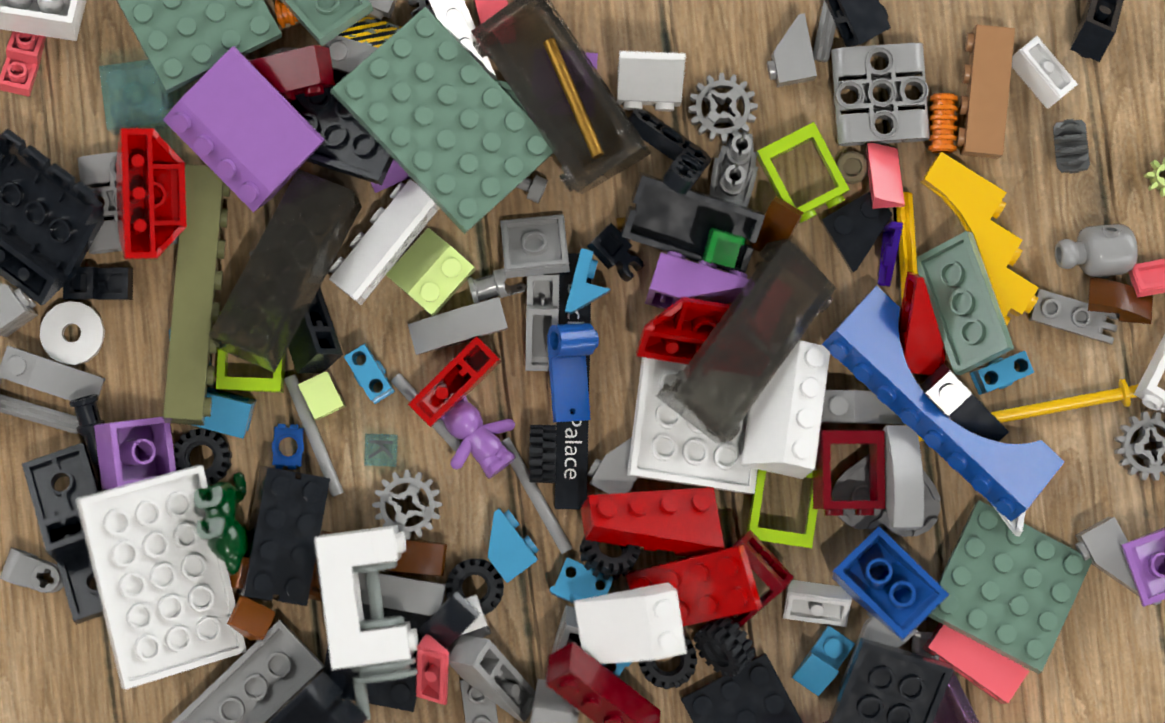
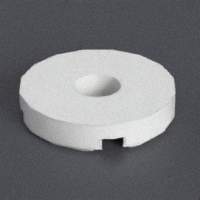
M67 301L57 304L46 313L40 326V340L43 349L52 359L62 364L79 365L89 362L99 353L105 337L102 318L93 308L81 302ZM71 324L78 325L81 330V336L75 342H68L64 336L66 327Z

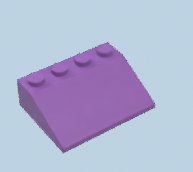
M234 46L203 75L163 119L253 213L269 202L325 140Z

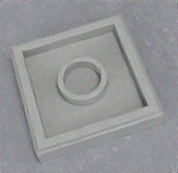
M564 214L500 220L506 278L570 272Z

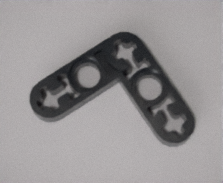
M634 109L626 121L630 131L673 160V163L663 176V181L673 191L687 194L711 162L710 156L697 145L643 109Z

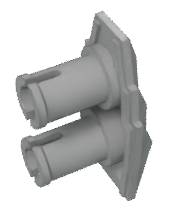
M738 131L739 135H736L734 138L730 136L726 146L722 145L719 157L714 160L710 195L747 207L754 188L758 167H756V152L753 150V135Z

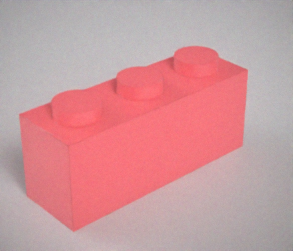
M940 622L933 631L934 633L931 638L927 640L922 648L932 656L936 654L940 656L939 661L951 664L956 673L1001 704L1009 703L1029 673L1022 665Z

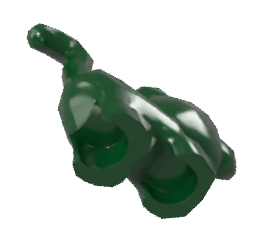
M241 472L233 475L234 486L229 482H219L207 488L196 489L193 496L196 506L204 510L206 514L202 520L197 521L196 533L202 540L207 541L211 551L225 563L227 571L231 575H235L239 571L242 559L249 546L246 526L235 520L236 503L243 501L247 492L246 481Z

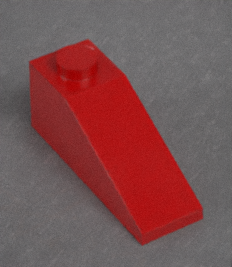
M907 272L899 318L900 343L911 373L931 375L945 361L944 344L924 278L914 272Z
M476 336L408 405L432 427L502 361Z

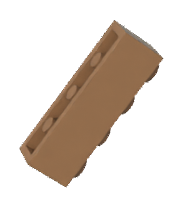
M977 24L972 29V33H967L965 52H970L969 64H964L962 83L967 84L966 96H961L959 115H964L963 128L958 127L956 146L961 147L960 155L999 159L1003 156L1015 28Z

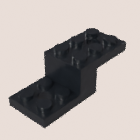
M82 442L22 463L46 552L58 564L72 618L76 624L104 615L98 590L90 589V581L94 577V572L76 502L77 498L99 492L87 447ZM61 477H69L70 484L67 489L56 491V481Z

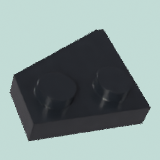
M869 191L821 219V223L850 272L853 273L859 268L893 214L889 208L872 209Z

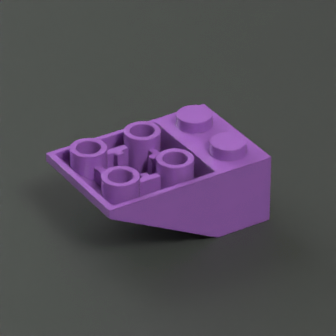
M668 251L667 254L660 253L645 304L665 310L681 297L722 304L744 301L754 281L747 279L748 276L745 273L730 270L727 273L717 270V266L712 263L698 261L697 264L685 260L686 257L680 253Z

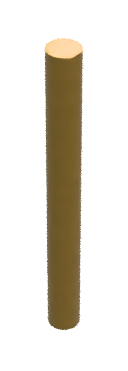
M555 38L548 39L543 42L545 50L592 159L599 158L604 155L603 149Z

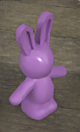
M466 396L441 418L447 431L455 438L463 440L451 459L450 464L453 469H460L471 453L481 466L486 477L491 479L516 458L515 454L503 446L499 438L495 436L496 434L513 430L515 422L512 419H504L483 425L480 411L468 402Z

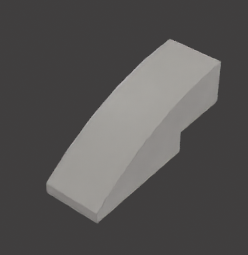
M560 273L527 276L525 371H549L547 335L550 326L558 325Z
M500 297L408 324L416 355L471 341L476 336L479 338L508 330Z
M887 425L882 431L885 432V506L891 530H921L924 517V481L918 434L907 425Z
M358 573L362 603L369 604L366 574ZM379 573L384 608L432 616L443 605L446 584Z

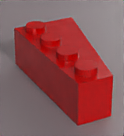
M712 487L588 495L580 509L585 540L627 546V544L644 547V550L656 551L657 549L675 552V555L686 557L724 549L715 492Z

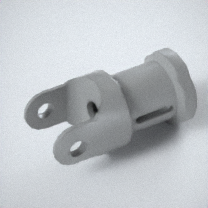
M505 268L494 270L492 275L481 278H467L474 304L496 296L504 298L527 290V285L524 283L513 286L507 285L505 283L507 279L505 277Z

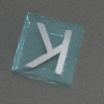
M365 434L364 466L397 467L398 435Z

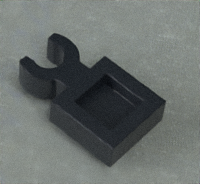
M612 223L605 226L587 245L591 251H594L593 254L607 269L616 265L619 276L626 282L634 277L628 265H631L636 271L645 266L639 257L630 255L627 252L633 245L621 236L619 230Z

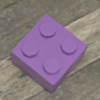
M163 416L94 425L102 490L113 489L176 471L170 423H165Z

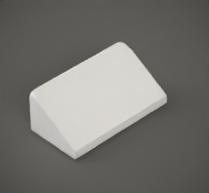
M1038 36L1012 56L1011 67L1046 108H1050L1078 85Z
M792 580L786 589L783 619L847 627L852 597L841 586Z

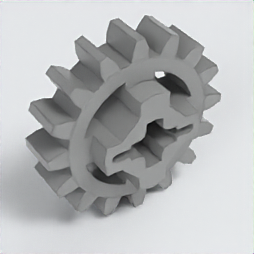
M720 73L718 81H714L709 75L706 78V86L698 83L696 89L699 95H690V100L696 103V105L688 107V113L696 114L691 119V125H701L698 134L702 135L707 131L710 133L709 141L711 142L716 136H720L722 144L726 143L727 136L731 135L734 138L736 135H739V130L747 134L750 129L746 122L754 123L756 119L753 114H750V111H755L758 108V104L750 103L749 101L755 96L754 91L745 92L747 82L744 81L738 85L735 83L736 75L733 74L728 81L725 80L724 73ZM726 88L730 89L728 93H718L714 89ZM740 98L744 105L743 117L736 108V103ZM703 100L709 106V113L706 118H704L701 110ZM725 102L729 104L728 113L725 111L720 114L716 112L717 103L723 105ZM727 123L731 127L717 128L715 126L717 124Z
M1141 412L1140 421L1137 417L1131 416L1129 417L1130 427L1127 425L1119 427L1124 432V435L1115 437L1114 440L1121 443V448L1114 450V453L1123 454L1124 458L1119 462V465L1130 466L1127 474L1134 475L1139 472V480H1146L1150 474L1152 480L1157 481L1160 479V472L1165 476V461L1162 463L1161 459L1165 453V438L1157 433L1154 425L1165 432V419L1161 421V412H1154L1151 419L1148 412ZM1138 429L1139 436L1134 443L1130 444L1132 435ZM1149 441L1156 443V448L1151 451L1144 449V444L1149 443ZM1132 455L1142 458L1146 467L1137 463Z
M405 470L403 478H400L397 472L392 473L393 481L391 483L383 479L381 482L385 487L384 491L375 490L374 492L377 496L381 497L380 502L372 503V507L380 508L381 511L375 516V520L384 519L385 523L382 527L398 525V531H404L406 540L410 539L411 532L415 531L418 537H422V528L424 526L432 530L434 527L430 520L432 518L440 519L441 517L438 513L434 512L435 508L443 506L442 502L435 501L434 498L441 493L440 490L431 491L429 488L433 480L421 481L423 475L421 472H418L415 478H412L410 470ZM410 483L405 492L400 494L391 492L399 484ZM421 488L428 496L429 507L423 505L419 498ZM412 496V503L422 509V511L408 510L407 514L402 512L403 506L399 502L394 501V498L401 500ZM386 502L393 505L397 514L394 519L395 521L390 518L387 512ZM416 515L424 517L420 523L414 526H406L409 518Z

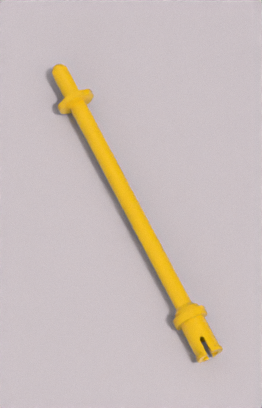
M1121 379L1119 380L1118 388L991 413L1000 423L1120 400L1124 407H1130V398L1137 397L1134 393L1139 384L1128 386L1126 380ZM918 435L919 442H920V441H924V440Z

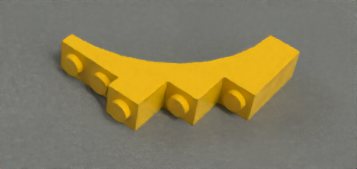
M943 152L939 153L920 183L944 201L957 216L965 231L973 233L1007 326L1011 320L1007 316L1008 312L1016 317L1021 316L1024 312L1027 314L1031 312L1038 301L1035 293L1039 288L1007 268L1008 264L1013 266L1020 257L1023 250L1018 247L1023 240L990 220L991 217L997 219L1007 203L1003 201V198L1007 192Z

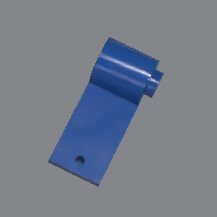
M589 323L552 325L548 330L547 346L553 423L591 420L586 356L593 354L594 350L598 347L599 335Z

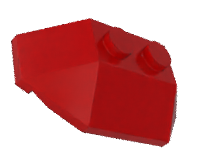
M120 128L116 160L118 233L123 258L157 259L187 227L185 162L159 136L154 128Z
M681 297L644 325L636 356L761 377L770 348L745 307Z

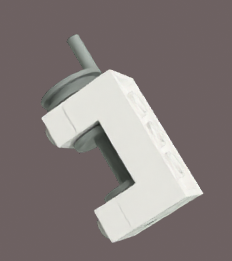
M398 525L324 534L315 538L331 668L351 667L352 671L359 673V675L352 677L356 706L368 717L367 720L371 719L366 683L399 679L418 674L417 668L410 667V664L416 663V657L413 654L419 644L417 628L411 629L410 621L405 622L402 616L384 617L378 571L395 568L397 561L402 557L401 553L407 550L404 531H398ZM358 573L366 574L371 619L364 620Z

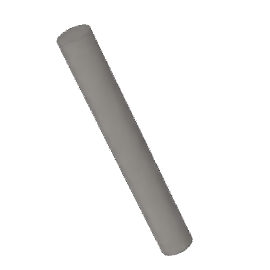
M400 373L390 381L409 402L418 394ZM440 419L432 427L456 452L462 440L452 436L447 431L444 422Z

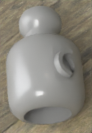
M1122 224L1085 227L1079 232L1077 242L1063 239L1055 246V259L1059 267L1071 269L1076 265H1080L1085 274L1102 279L1113 275L1127 274L1134 268L1138 256L1135 235L1128 226Z

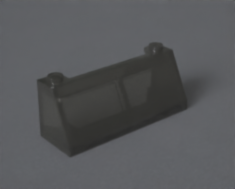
M514 0L471 31L476 39L472 42L476 51L482 58L488 56L494 61L561 163L564 173L560 175V178L570 192L575 189L577 193L584 194L651 154V151L551 0ZM555 38L604 152V155L599 158L592 159L545 50L543 42L548 39Z
M789 239L766 243L758 254L764 261L756 263L754 267L757 270L686 368L677 372L675 376L678 378L671 386L665 383L656 395L658 399L715 443L725 444L726 441L730 442L736 437L741 428L739 423L818 313H823L833 301L831 295L836 287Z

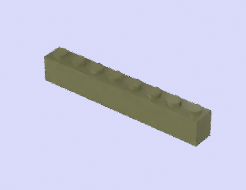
M185 164L187 227L179 235L163 419L165 423L204 426L205 417H211L212 398L207 397L208 385H214L215 366L209 365L210 353L217 352L218 334H212L213 322H219L220 303L215 302L216 290H222L223 271H218V260L225 258L226 240H221L220 236L221 228H227L228 209L223 208L224 196L230 197V188L208 166Z

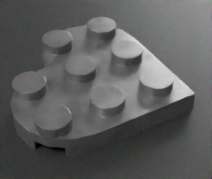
M869 454L844 471L835 481L834 487L831 490L832 501H870ZM923 470L924 517L921 530H891L886 506L885 509H874V515H855V509H844V516L838 517L846 525L855 529H873L883 524L888 530L899 536H918L929 531L937 522L941 510V497L936 486Z

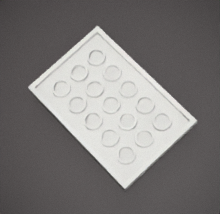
M195 465L76 499L121 687L125 690L247 651L243 635L227 624L236 603L226 565L211 551L207 541L202 540L196 533L197 521L202 520L206 515L204 510L196 506L193 498L196 489L208 487L203 465Z

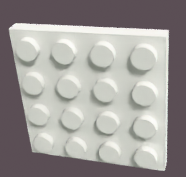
M642 357L627 476L704 488L712 487L717 490L750 495L755 494L758 469L741 466L754 376Z

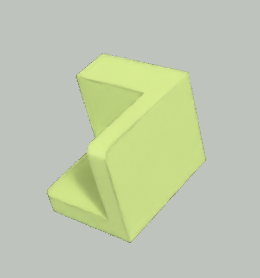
M323 372L298 384L315 420H319L346 407L328 372Z

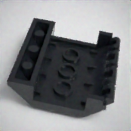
M6 129L0 134V275L15 287H20L23 293L35 302L44 305L76 274L104 223L103 203L98 200L96 192L81 181L75 183L73 175L56 163L51 165L50 159L32 145L26 147L25 140L10 129Z

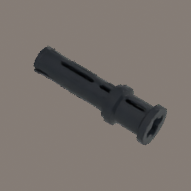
M92 394L71 400L69 403L75 409L79 424L76 429L80 436L84 437L99 492L109 489L102 490L94 425L106 423L100 418L96 403L99 399L98 394Z

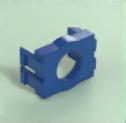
M278 424L275 427L274 440L272 442V465H275L276 469H284L285 466H288V469L296 470V468L302 467V457L305 449L303 441L304 428H300L297 424H291L290 428L286 424ZM291 437L296 440L298 449L294 455L285 456L280 452L279 444L284 438Z

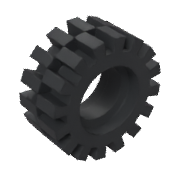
M530 425L529 483H555L556 425Z
M193 429L180 436L181 439L175 442L173 447H175L176 471L192 467L190 462L191 451L196 446L205 445L214 454L213 464L204 470L207 485L216 484L227 475L226 472L232 464L230 463L232 452H230V446L223 439L222 435L208 429Z
M585 536L579 548V552H582L580 555L581 562L587 560L584 567L587 571L593 567L595 570L592 575L598 577L599 573H603V580H608L611 575L613 580L619 579L621 574L625 577L634 567L641 552L639 550L641 546L619 545L622 549V554L617 558H612L600 551L599 542L585 540Z
M476 558L464 560L456 565L448 575L445 586L447 599L456 592L463 598H467L462 591L464 580L471 575L481 576L487 583V593L479 602L484 615L493 611L502 599L504 590L502 576L494 565L486 560Z
M727 617L725 619L719 618L708 621L695 634L694 642L696 644L694 646L697 650H700L699 656L706 658L707 661L705 663L708 666H714L713 670L715 672L721 671L723 676L727 677L729 675L734 677L755 657V648L751 646L753 644L752 640L746 638L748 634L745 630L741 632L739 630L740 626L737 623L731 624V619Z
M685 635L686 654L680 655V664L675 670L670 672L662 671L657 667L655 660L639 661L643 675L654 686L664 689L677 688L683 683H687L692 674H694L697 664L696 650Z

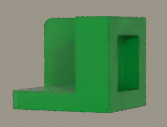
M711 228L702 259L704 262H713L734 268L740 246L744 244L745 239L736 234Z

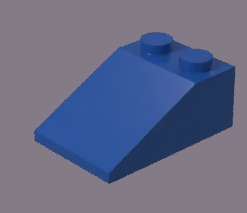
M880 526L833 570L832 579L859 605L901 640H904L949 596Z

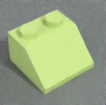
M427 228L389 270L386 276L431 316H435L476 269L451 245L430 228Z

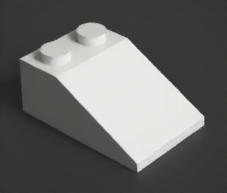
M620 51L617 104L623 105L625 110H642V105L655 106L656 111H674V106L680 107L682 102L685 53Z
M668 582L573 601L581 649L601 664L657 660L686 654L677 590Z

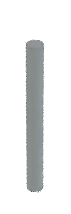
M296 374L284 378V381L324 477L330 478L329 491L331 496L334 497L342 494L344 491L313 415L298 386Z
M510 437L502 440L503 446L515 454L516 458L510 465L561 554H564L571 550L570 542L537 484L529 483V470Z

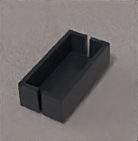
M640 172L631 199L636 204V207L629 206L620 232L622 237L667 252H677L694 261H703L702 257L711 228L742 236L745 241L740 246L735 267L731 268L711 263L716 265L717 268L728 272L735 270L746 273L754 249L751 245L745 244L748 239L756 243L765 217L762 212L690 189L687 194H680L670 189L663 179Z
M260 466L248 529L249 546L242 563L239 587L237 589L238 594L246 597L271 601L274 599L278 602L307 606L317 554L315 538L320 536L330 478Z
M322 671L267 723H364L368 717L349 697L343 700L340 697L343 691Z

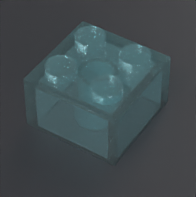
M149 60L99 66L106 126L110 133L113 135L119 134L120 128L160 129L169 127L163 119L174 107L172 92L166 93Z

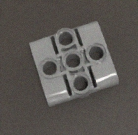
M923 43L854 46L831 50L834 84L833 102L836 113L838 146L867 145V143L920 142L930 139L927 103L929 88L926 83ZM881 56L884 58L886 69L881 71L874 69L870 63L871 57ZM913 85L917 87L920 91V98L918 100L907 98L904 92L906 86ZM874 88H884L888 92V100L886 102L875 100L872 94ZM845 89L854 91L857 96V102L854 104L843 102L840 96L841 91ZM922 108V109H919V110H906V109ZM841 113H855V114H844V115H841ZM877 119L887 120L891 126L890 132L887 134L879 133L875 128V121Z
M117 152L79 157L77 160L80 181L89 188H93L92 190L98 196L104 198V220H108L102 224L89 248V254L122 251L117 219ZM179 236L170 245L177 244Z

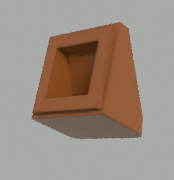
M240 596L227 624L248 640H263L276 613L245 596Z

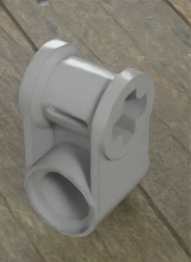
M10 548L0 579L42 593L58 592L64 587L57 564L40 559L29 552ZM50 573V576L55 578L54 583L47 584V580L43 578L44 574Z

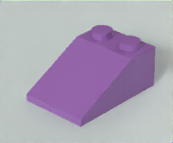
M1165 527L1121 544L1142 606L1165 599Z

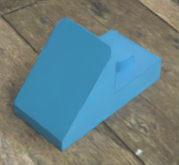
M581 248L565 313L573 314L608 294L611 290L586 283L587 278L594 279L598 260L592 259L594 251Z
M827 625L792 678L819 696L838 675V668L855 643Z

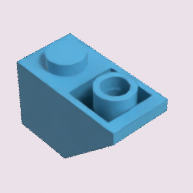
M499 508L493 515L488 559L506 583H508L538 560L535 554L539 549L528 535L522 538L515 529L520 524L508 509L503 513Z

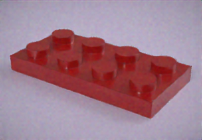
M744 544L633 570L626 575L630 590L667 582L670 583L677 590L682 627L746 613L762 607Z

